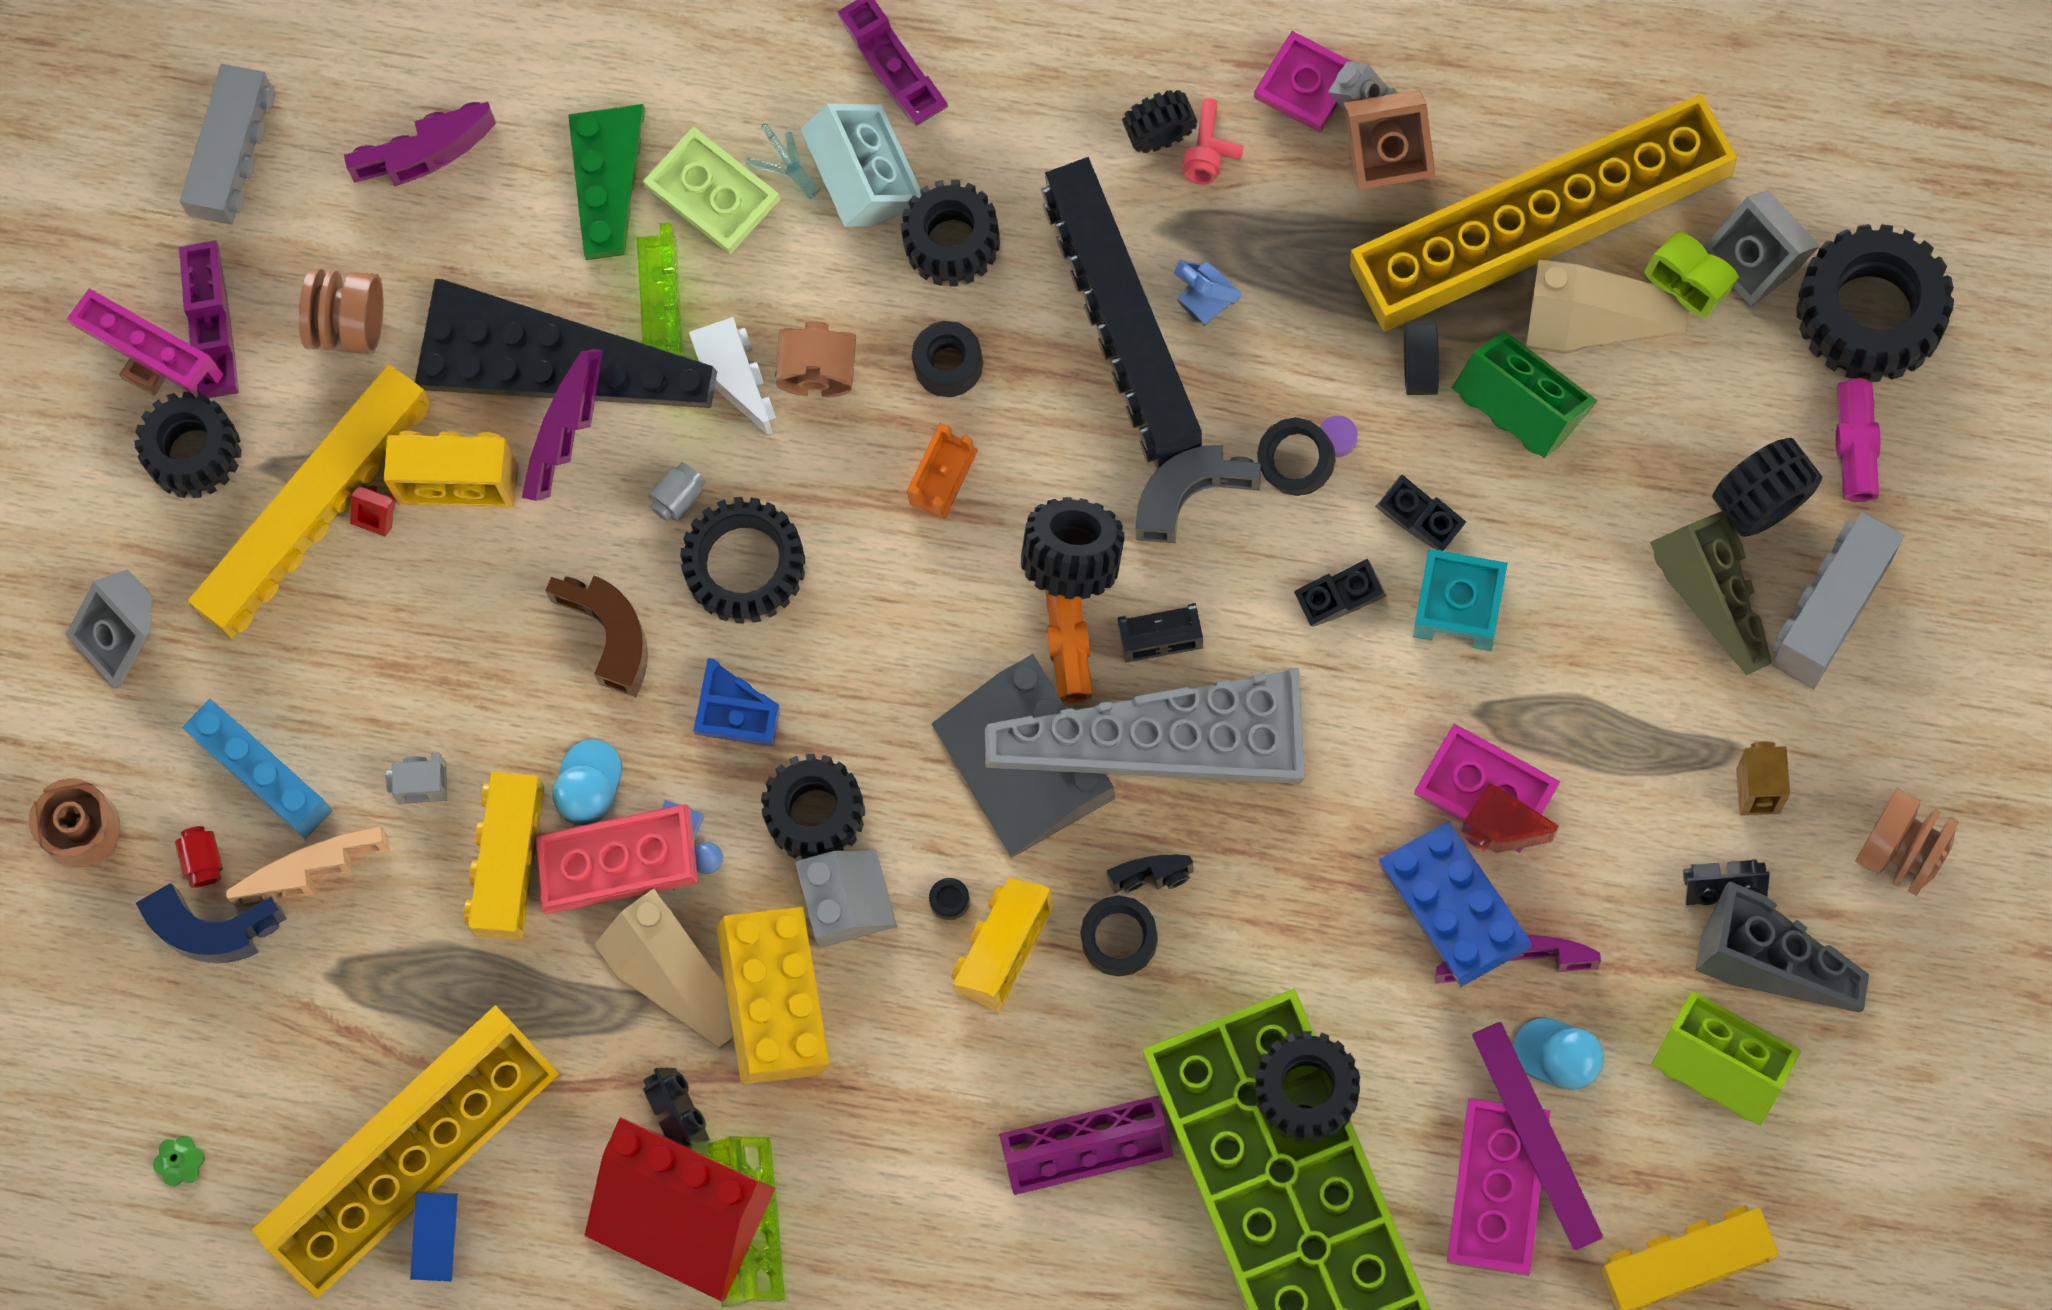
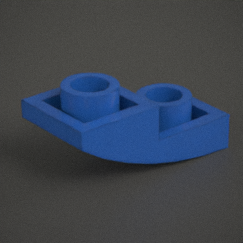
M416 1192L410 1280L452 1282L458 1193Z

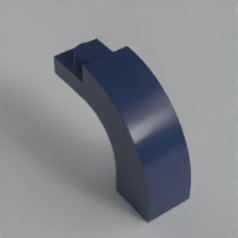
M172 883L136 902L149 927L164 942L188 958L207 963H230L259 953L252 938L256 936L262 938L274 933L280 927L279 923L287 919L280 905L272 897H269L232 919L222 922L204 921L192 914L181 892Z

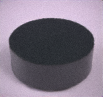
M944 878L936 882L931 888L929 902L933 912L938 917L945 920H955L963 916L968 910L970 896L967 887L960 880Z

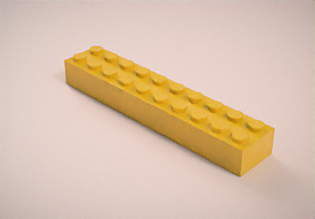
M1701 93L1352 249L1350 269L1384 333L1404 324L1406 321L1418 318L1536 265L1539 259L1547 260L1732 177L1737 156Z

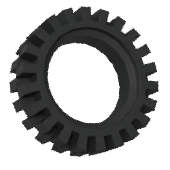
M733 497V504L727 505L725 500L717 502L718 509L712 511L710 507L702 511L704 518L701 521L695 518L691 523L692 532H686L683 538L685 548H681L680 557L683 562L681 568L694 599L698 604L701 603L704 610L712 615L715 612L721 620L727 621L728 617L734 618L735 623L744 624V618H751L752 622L755 623L761 621L760 616L767 613L769 618L776 615V608L781 605L785 608L790 604L789 596L791 594L796 596L800 589L798 582L804 579L805 571L803 564H806L805 554L795 525L790 523L788 516L782 510L779 513L775 505L769 502L766 505H762L758 498L751 497L749 503L744 502L742 497ZM738 528H752L762 531L776 543L779 550L778 567L773 577L759 589L747 593H735L723 589L712 580L707 567L708 555L713 544L722 535Z

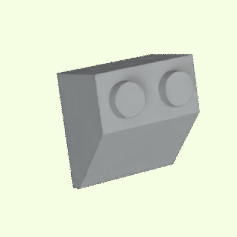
M1767 190L1748 196L1703 247L1708 254L1723 259L1734 268L1739 275V279L1733 288L1750 306H1753L1795 274L1820 245L1776 197Z
M877 850L831 851L795 861L813 933L819 948L897 927Z

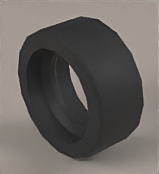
M1406 321L1404 324V374L1407 395L1438 394L1439 347L1436 321Z
M1297 417L1280 420L1269 427L1261 438L1257 451L1258 463H1261V472L1265 479L1282 493L1294 496L1311 494L1323 487L1332 475L1336 461L1334 445L1328 435L1312 421ZM1295 434L1311 438L1317 445L1319 459L1315 469L1311 474L1300 479L1284 477L1278 472L1274 463V454L1277 446L1283 439Z
M1121 895L1107 897L1094 904L1084 916L1080 931L1083 952L1091 965L1104 974L1118 977L1134 974L1146 967L1155 954L1158 942L1155 919L1148 908L1134 898ZM1110 914H1128L1135 918L1142 927V945L1135 954L1128 958H1110L1102 953L1096 944L1095 934L1097 926L1102 919Z

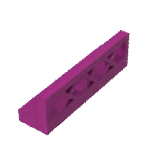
M1158 1095L999 1134L1013 1195L1173 1157L1167 1125ZM1154 1112L1155 1115L1154 1118L1142 1121L1133 1120L1138 1115ZM1112 1124L1109 1129L1094 1130L1097 1125ZM1059 1134H1072L1067 1139L1059 1141L1054 1139ZM1026 1142L1032 1144L1029 1148L1011 1151V1146Z

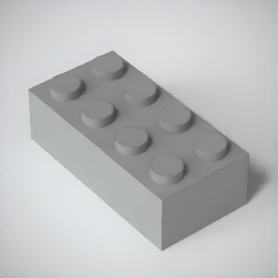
M1863 511L1855 523L1848 519L1838 535L1837 542L1831 553H1827L1816 572L1817 575L1811 584L1812 586L1808 585L1799 599L1797 607L1791 616L1796 621L1788 618L1776 638L1777 640L1771 649L1777 653L1772 666L1815 689L1891 564L1905 535Z

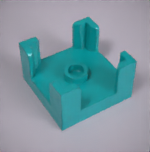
M1429 549L1413 638L1433 640L1434 632L1471 638L1473 639L1472 648L1492 651L1508 563Z

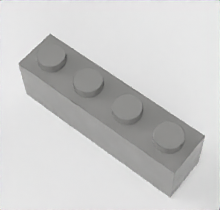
M226 64L220 65L180 199V203L189 217L232 225L235 214L241 212L244 203L243 186L246 178H250L254 170L253 152L256 143L260 144L264 136L265 126L263 118L266 109H271L274 102L275 91L265 72Z

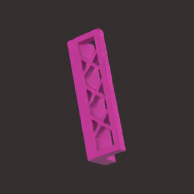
M90 288L67 317L69 323L75 328L191 393L203 377L216 384L223 377V373L208 354Z

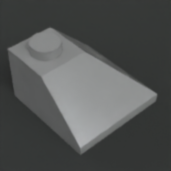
M128 569L93 582L66 633L69 639L114 688L121 687L150 634L153 596Z

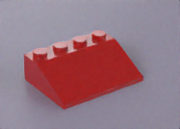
M620 1117L602 1155L584 1236L708 1296L725 1302L776 1188L640 1124Z

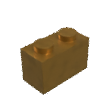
M1770 741L1753 743L1751 748H1745L1736 768L1740 815L1780 814L1790 795L1787 746L1775 747V743Z

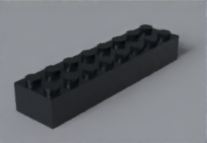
M1089 157L1045 172L1046 187L1041 188L1045 201L1043 208L1050 225L1055 224L1059 235L1056 239L1063 258L1069 257L1072 267L1070 274L1077 292L1083 291L1086 301L1084 308L1091 326H1097L1100 336L1098 343L1105 360H1111L1114 370L1112 377L1119 394L1126 392L1125 398L1128 404L1126 411L1133 428L1140 426L1139 432L1142 438L1140 446L1147 463L1154 461L1158 469L1173 456L1191 448L1202 446V430Z

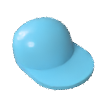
M586 740L573 746L565 755L558 778L553 785L552 793L555 807L565 820L575 825H588L598 822L610 810L622 774L621 760L612 746L600 740Z
M1538 1018L1525 1024L1515 1037V1052L1525 1073L1535 1079L1559 1088L1577 1090L1586 1088L1595 1082L1602 1071L1604 1062L1602 1045L1595 1035L1585 1029L1575 1028L1554 1019Z

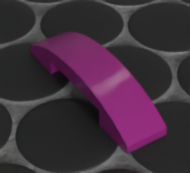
M856 0L837 11L849 35L878 80L901 111L915 126L948 108L946 100L929 76L925 77L892 30L889 19L875 0Z
M1527 935L1532 948L1509 960L1555 957L1558 973L1598 969L1601 956L1600 952L1574 941L1550 936ZM1444 962L1436 967L1435 984L1457 982Z

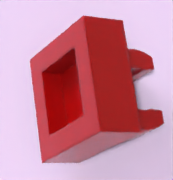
M372 485L368 489L358 486L351 495L350 524L386 537L392 528L393 511L395 509V498L392 493L387 497L377 493V486Z

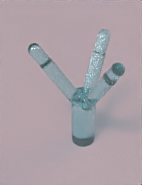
M764 123L762 130L787 167L753 158H747L746 164L790 176L809 199L813 198L819 193L821 188L800 166L792 132L788 131L785 134L788 147L787 152L770 126Z

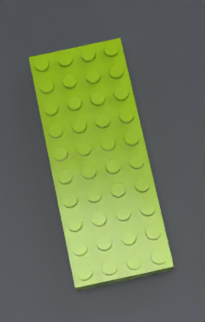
M1295 988L1142 1049L1143 1059L1246 1310H1431L1351 1120L1345 1128L1343 1126L1339 1128L1338 1134L1331 1138L1326 1135L1319 1142L1312 1143V1139H1304L1302 1143L1294 1141L1295 1137L1287 1135L1286 1138L1279 1135L1278 1129L1274 1126L1270 1128L1265 1122L1264 1114L1260 1113L1258 1109L1257 1097L1255 1096L1256 1073L1264 1053L1268 1054L1270 1046L1277 1040L1279 1043L1283 1042L1288 1034L1294 1033L1295 1037L1302 1036L1303 1031H1312V1036H1315ZM1301 1066L1293 1069L1285 1076L1283 1092L1285 1097L1298 1107L1306 1109L1316 1108L1329 1100L1332 1094V1081L1319 1068Z

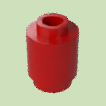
M204 826L191 827L181 831L182 837L175 840V846L183 878L188 880L191 888L204 887L219 882L221 880L220 871L223 870L214 832L205 831Z

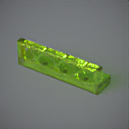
M671 222L659 223L660 235L637 237L642 343L683 356L677 239Z
M729 1136L707 1144L708 1157L775 1187L771 1137ZM745 1147L758 1148L759 1166L755 1171L746 1162ZM776 1190L758 1226L766 1236L767 1246L761 1252L752 1240L725 1302H721V1307H737L750 1302H780L785 1300ZM760 1268L769 1276L771 1292H760L757 1289L756 1274Z

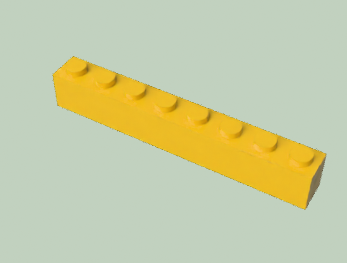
M388 363L187 600L195 612L230 639L237 632L241 633L246 630L251 624L254 617L253 613L263 602L267 603L275 596L279 588V582L288 572H294L301 565L306 550L313 542L318 543L323 539L329 530V523L333 518L350 507L351 495L357 487L363 483H369L376 476L379 464L386 457L387 435H399L402 431H408L413 424L417 425L425 418L431 403L425 390Z

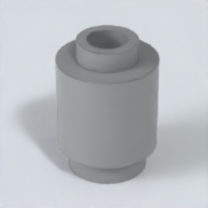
M681 462L677 468L672 467L648 495L653 502L650 505L651 510L667 522L670 518L679 521L702 493L701 487L705 483L704 478L686 463Z

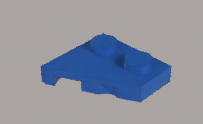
M708 658L693 730L695 735L773 747L780 713L779 704L766 695L754 690L749 683L727 671L715 659Z

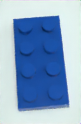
M1449 821L1379 859L1380 867L1460 987L1532 948L1530 939Z

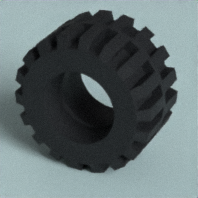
M951 179V185H944L943 180L936 181V188L930 190L927 185L920 189L921 197L918 198L913 195L909 200L910 209L904 208L901 233L906 256H908L914 270L918 268L919 275L927 280L932 276L933 283L942 286L943 281L946 280L949 281L950 287L958 286V280L965 279L966 284L974 282V274L978 273L982 277L988 272L987 263L993 265L996 260V251H999L1000 233L996 210L993 203L988 202V196L983 191L976 194L975 186L967 183L964 188L961 187L960 180ZM948 220L962 221L973 229L967 240L959 245L950 247L934 243L929 238V235L938 224Z
M183 391L182 398H178L175 393L167 395L168 401L163 404L158 399L152 404L155 410L152 413L145 411L141 416L145 424L137 425L135 433L140 439L134 440L135 449L139 453L137 457L155 483L159 484L167 493L170 494L173 491L177 497L185 498L187 492L193 498L202 497L201 491L204 490L212 494L217 491L215 485L219 482L225 486L230 481V478L227 476L228 472L235 473L239 466L234 458H241L242 449L237 444L241 442L239 434L221 406L216 401L211 402L206 395L199 393L197 398H195L193 393ZM192 430L207 432L206 443L197 455L186 460L170 458L171 447L180 435Z
M1785 438L1764 446L1733 468L1720 481L1712 498L1740 536L1747 537L1769 529L1793 513L1814 494L1823 477L1794 438Z
M1063 497V500L1060 501L1052 499L1047 501V505H1038L1035 507V512L1029 514L1025 526L1021 553V568L1025 571V577L1029 581H1035L1034 586L1039 590L1045 589L1049 591L1048 594L1055 597L1062 595L1065 596V599H1074V597L1087 599L1090 598L1091 594L1098 596L1104 593L1105 588L1110 589L1114 585V581L1119 573L1125 538L1121 521L1115 520L1116 515L1110 510L1105 511L1103 505L1098 503L1092 504L1087 499L1082 498L1080 500H1072V497Z
M806 754V760L799 761L798 757L795 756L789 759L791 765L787 768L782 764L775 769L777 776L775 778L769 776L765 783L767 792H762L761 797L763 809H761L762 816L775 844L781 850L784 848L787 854L795 859L798 855L806 859L831 851H844L843 847L846 844L852 847L857 841L855 834L857 831L862 832L864 826L862 817L865 816L863 797L852 772L849 774L844 764L840 761L835 764L832 758L823 755L822 759L819 760L816 759L815 754ZM822 790L835 797L837 802L836 809L825 823L814 827L799 825L792 820L790 815L792 805L805 792Z
M1303 1031L1302 1036L1295 1037L1294 1033L1285 1036L1283 1042L1279 1043L1277 1040L1273 1043L1268 1054L1264 1053L1261 1058L1255 1083L1257 1106L1260 1113L1264 1114L1265 1122L1270 1128L1273 1126L1277 1128L1279 1135L1285 1138L1287 1135L1295 1137L1294 1141L1303 1143L1304 1139H1312V1143L1319 1142L1326 1135L1331 1138L1338 1134V1129L1342 1126L1345 1128L1350 1122L1352 1114L1356 1111L1360 1092L1359 1069L1355 1067V1059L1352 1054H1347L1344 1051V1045L1338 1040L1334 1043L1329 1040V1035L1320 1033V1037L1312 1036V1031ZM1301 1066L1319 1068L1331 1079L1332 1094L1329 1100L1319 1107L1310 1109L1298 1107L1292 1104L1284 1095L1283 1081L1285 1076L1293 1069Z

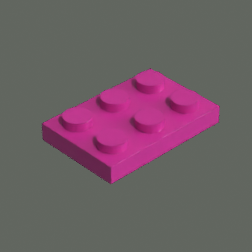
M1454 723L1417 785L1414 795L1520 853L1557 790L1560 781Z

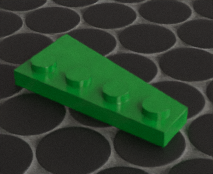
M644 104L568 114L583 252L586 260L624 255L631 211L632 190H634L636 177V160L641 143V126L645 116Z

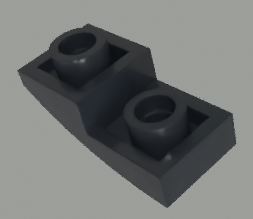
M1400 475L1375 506L1410 534L1439 551L1445 550L1466 523L1462 517L1439 498H1430L1404 475Z
M1368 559L1334 576L1327 574L1294 591L1311 627L1347 615L1387 596Z
M1170 854L1135 859L1108 869L1106 872L1107 880L1114 893L1121 890L1129 893L1145 885L1147 882L1145 878L1149 876L1152 877L1157 889L1166 885L1168 889L1176 888L1190 879L1189 874L1194 872V866L1189 855Z

